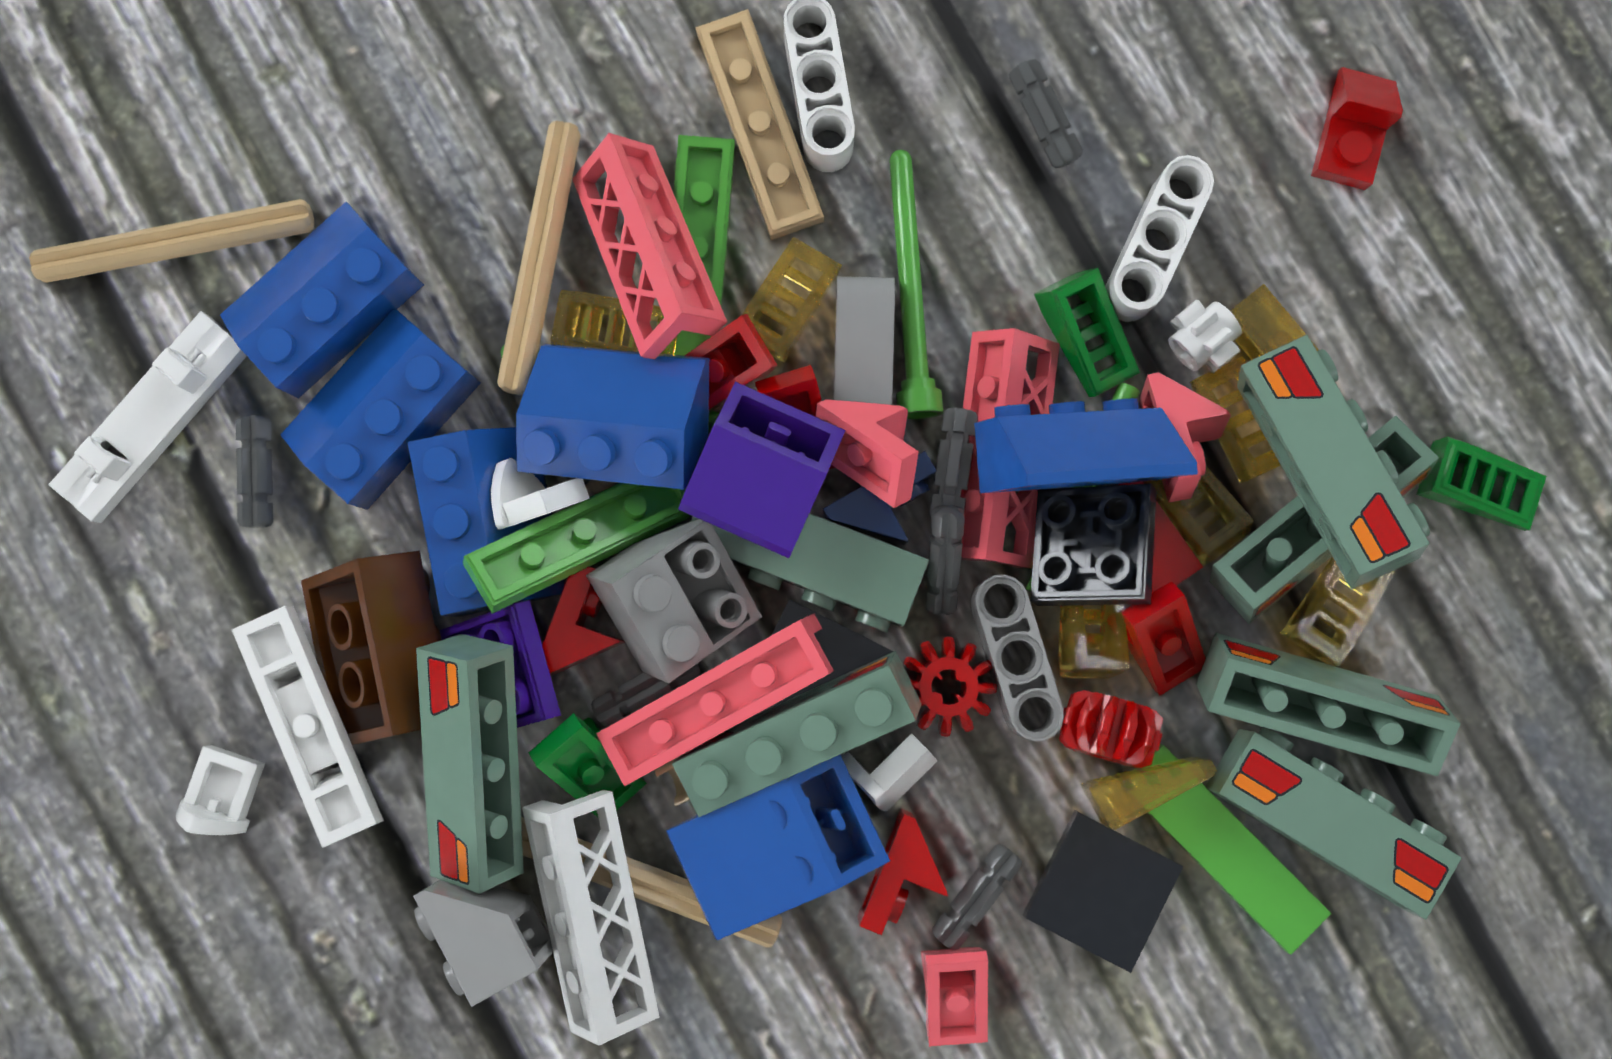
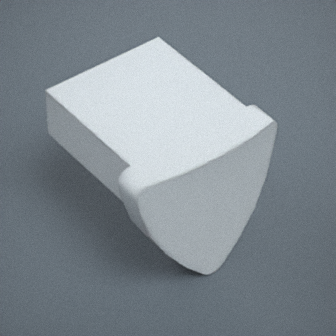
M513 458L496 464L491 485V505L495 525L499 530L590 499L583 479L575 478L545 489L534 474L517 472V461Z
M912 733L871 774L849 752L842 757L852 780L882 811H888L937 762V759Z
M213 745L203 746L186 795L181 800L176 813L178 824L186 832L193 834L221 836L246 833L250 822L249 819H246L265 763Z

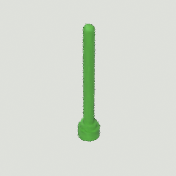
M900 149L894 151L889 159L906 380L901 382V391L896 393L897 405L908 409L907 419H926L943 414L942 390L936 388L934 378H929L912 158L907 151Z

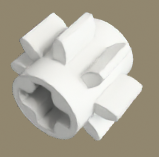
M1195 300L1170 321V324L1177 332L1168 339L1169 345L1176 357L1192 371H1198L1202 366L1206 365L1211 373H1214L1240 353V349L1233 341L1242 334L1241 326L1235 316L1219 302H1213L1204 308L1199 300Z

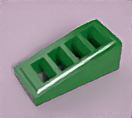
M1098 268L1074 273L1034 293L1044 319L1088 397H1095L1140 373ZM1077 294L1081 303L1070 308L1067 298ZM1089 315L1093 323L1079 329L1076 320ZM1100 335L1104 343L1088 351L1085 342ZM1112 355L1116 363L1097 373L1093 363Z
M1448 436L1432 442L1430 449L1439 459L1426 480L1419 484L1416 495L1523 531L1531 529L1547 476L1472 444ZM1459 462L1465 465L1458 487L1450 485L1456 464ZM1480 469L1484 471L1478 494L1475 495L1470 493L1476 470ZM1498 475L1504 477V481L1496 504L1489 501L1496 476ZM1516 482L1526 485L1518 512L1509 509Z

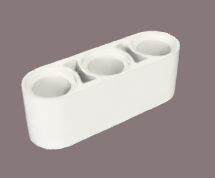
M793 0L788 4L784 13V38L803 152L807 162L814 169L821 172H835L849 163L853 154L855 132L836 18L832 6L826 0ZM814 23L819 25L824 31L819 36L805 38L800 36L795 30L802 24ZM818 76L829 79L834 86L824 93H814L808 90L805 83L809 79ZM832 130L839 133L844 141L839 146L830 149L819 146L814 141V137L819 132Z
M1186 155L1172 160L1148 193L1106 283V289L1119 320L1126 322L1139 320L1158 304L1166 292L1213 189V173L1208 164L1199 157ZM1178 179L1186 182L1192 190V199H1183L1176 196L1170 188L1169 181ZM1156 229L1163 232L1169 240V250L1161 251L1153 248L1146 239V230ZM1132 279L1141 283L1146 291V300L1144 302H1135L1128 299L1122 291V280Z

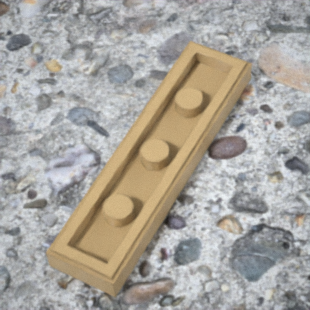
M749 9L695 27L698 40L770 239L774 240L824 222V215Z

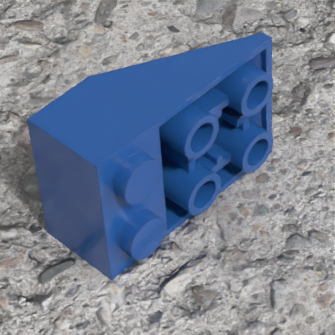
M841 754L701 817L696 815L666 830L716 940H720L835 891L890 862Z

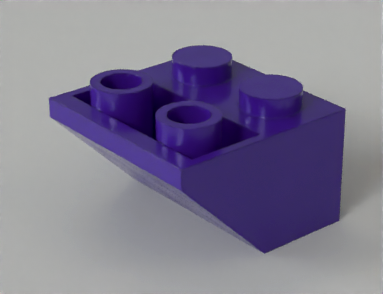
M735 381L713 425L678 510L790 558L846 430Z

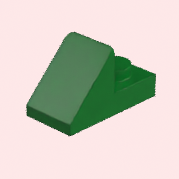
M573 713L528 752L535 766L574 799H579L601 790L612 791L615 807L618 810L647 784L644 778L641 777L626 786L623 785L596 735L602 729L589 717L582 721ZM597 810L592 811L591 813L598 818Z

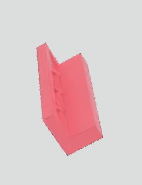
M608 133L572 180L640 356L656 359L682 330L713 336L727 323V319L654 146ZM606 171V184L603 199H601L595 183ZM619 209H621L624 216L620 243H618L615 235ZM636 253L639 254L642 261L638 288H636L632 279ZM656 298L664 319L653 330L650 321L654 299Z
M1016 328L972 332L963 408L976 412L978 416L977 422L994 418V408L1007 405L1029 404L1031 415L1050 414L1049 405L1053 404L1059 343ZM1028 350L1038 353L1036 375L1032 381L1026 371ZM969 436V443L974 444L968 490H962L961 498H966L964 535L961 540L963 544L961 560L986 561L1017 568L1032 569L1038 490L1019 491L1017 494L1015 491L980 494L975 436ZM1011 521L1016 530L1013 553L1003 551L1006 526Z
M815 614L798 620L596 733L623 785L626 786L832 673L834 669L814 633L823 629Z

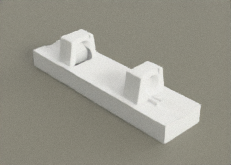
M200 311L175 341L152 363L153 366L91 436H88L74 452L75 455L48 485L69 501L91 522L102 523L247 357L246 354L237 346L233 337L212 317ZM112 445L127 459L121 458L107 451L108 447Z
M283 606L232 629L322 848L384 821L294 606ZM336 763L339 764V767L316 773Z

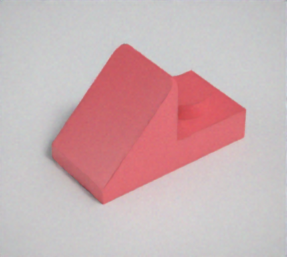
M1159 372L1147 374L1139 398L1141 409L1162 408L1197 461L1198 474L1162 479L1168 503L1191 499L1201 476H1204L1206 471L1205 456L1200 442L1219 439L1231 417L1230 412Z
M830 399L817 403V418L846 430L831 465L893 508L911 500L919 451L904 442L908 409L900 405Z
M980 947L921 951L926 989V1027L929 1047L988 1042L987 951Z

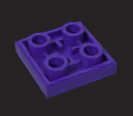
M530 600L513 603L493 614L489 612L440 630L442 640L465 634L513 646L517 728L561 716Z

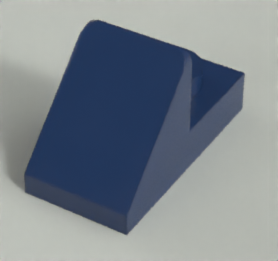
M926 451L918 454L911 500L900 505V507L930 491L926 481L932 478L937 470ZM863 486L823 508V515L826 520L851 530L902 545L907 544L909 541L890 506Z

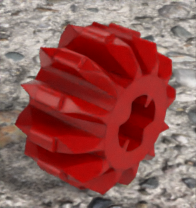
M947 636L943 638L941 643V657L937 656L933 645L929 641H924L920 644V650L927 660L925 665H922L915 658L905 657L903 665L918 673L916 680L910 679L922 703L921 706L924 705L926 707L917 721V726L920 729L926 730L933 722L936 714H938L939 734L948 737L952 731L953 716H956L960 727L965 732H970L974 729V725L966 712L967 710L972 708L983 716L990 714L991 708L976 699L978 692L985 694L996 693L997 685L990 682L978 683L977 677L989 672L993 668L989 660L980 661L972 667L968 665L976 653V645L967 643L962 648L958 657L954 658L955 641L953 637ZM949 669L951 679L961 681V690L959 695L955 693L950 694L954 700L943 703L942 694L932 691L931 686L934 678L940 680L943 678L939 672Z
M1082 690L1070 695L1067 707L1063 709L1064 719L1059 736V741L1066 748L1091 757L1134 768L1152 765L1155 751H1159L1163 733H1160L1163 718L1156 710L1137 704L1134 701L1099 692Z

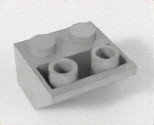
M701 519L636 542L586 575L641 671L666 683H671L762 618L713 525Z
M438 880L413 896L418 904V907L414 910L415 918L422 933L430 941L436 939L447 960L443 964V969L448 983L457 995L465 994L471 1007L534 973L553 953L549 930L530 895L500 886H495L478 894Z

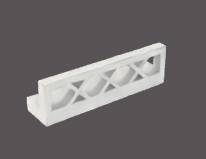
M601 790L563 805L541 800L522 807L570 1032L599 1046L659 1018L613 792ZM597 810L601 830L589 850L578 843L573 818ZM605 852H606L607 859L603 858V855H604ZM581 855L586 857L584 863L582 862ZM598 865L610 871L613 884L602 907L590 900L588 885ZM617 909L619 912V916L615 915ZM593 912L598 914L596 920L594 919ZM611 922L622 928L625 941L614 964L603 958L600 943ZM629 965H630L631 973H629V972L627 971ZM605 968L610 970L608 976L606 975ZM624 978L634 983L638 1007L615 1017L612 1000Z

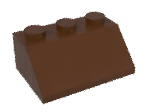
M420 550L357 558L301 580L316 660L351 744L357 745L421 730L416 648L441 641V634L434 623L429 599L430 580L426 570L423 568Z

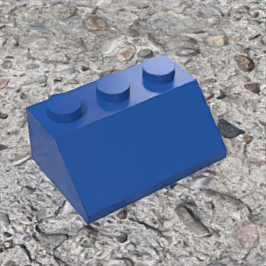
M346 201L221 313L220 316L237 346L276 388L299 399L370 335L394 308L398 309L424 284Z
M394 308L280 435L303 465L347 504L368 510L411 462L408 442L433 437L481 382Z
M542 345L516 413L517 472L685 489L689 484L708 439L710 358L659 354L656 359L641 357L639 352Z
M1137 398L1102 402L1103 411L1085 412L1084 401L1050 404V414L1031 415L1029 404L1000 406L994 408V418L974 423L980 494L1135 483L1198 474L1197 461L1162 408L1139 409Z
M516 427L462 430L409 441L408 448L440 616L459 617L488 611L490 609L463 565L464 556L553 515L551 512L501 530L495 525L491 505L493 474L498 462L509 458L517 461ZM534 474L546 489L545 475ZM563 579L518 602L528 600L531 602L560 596L566 580Z

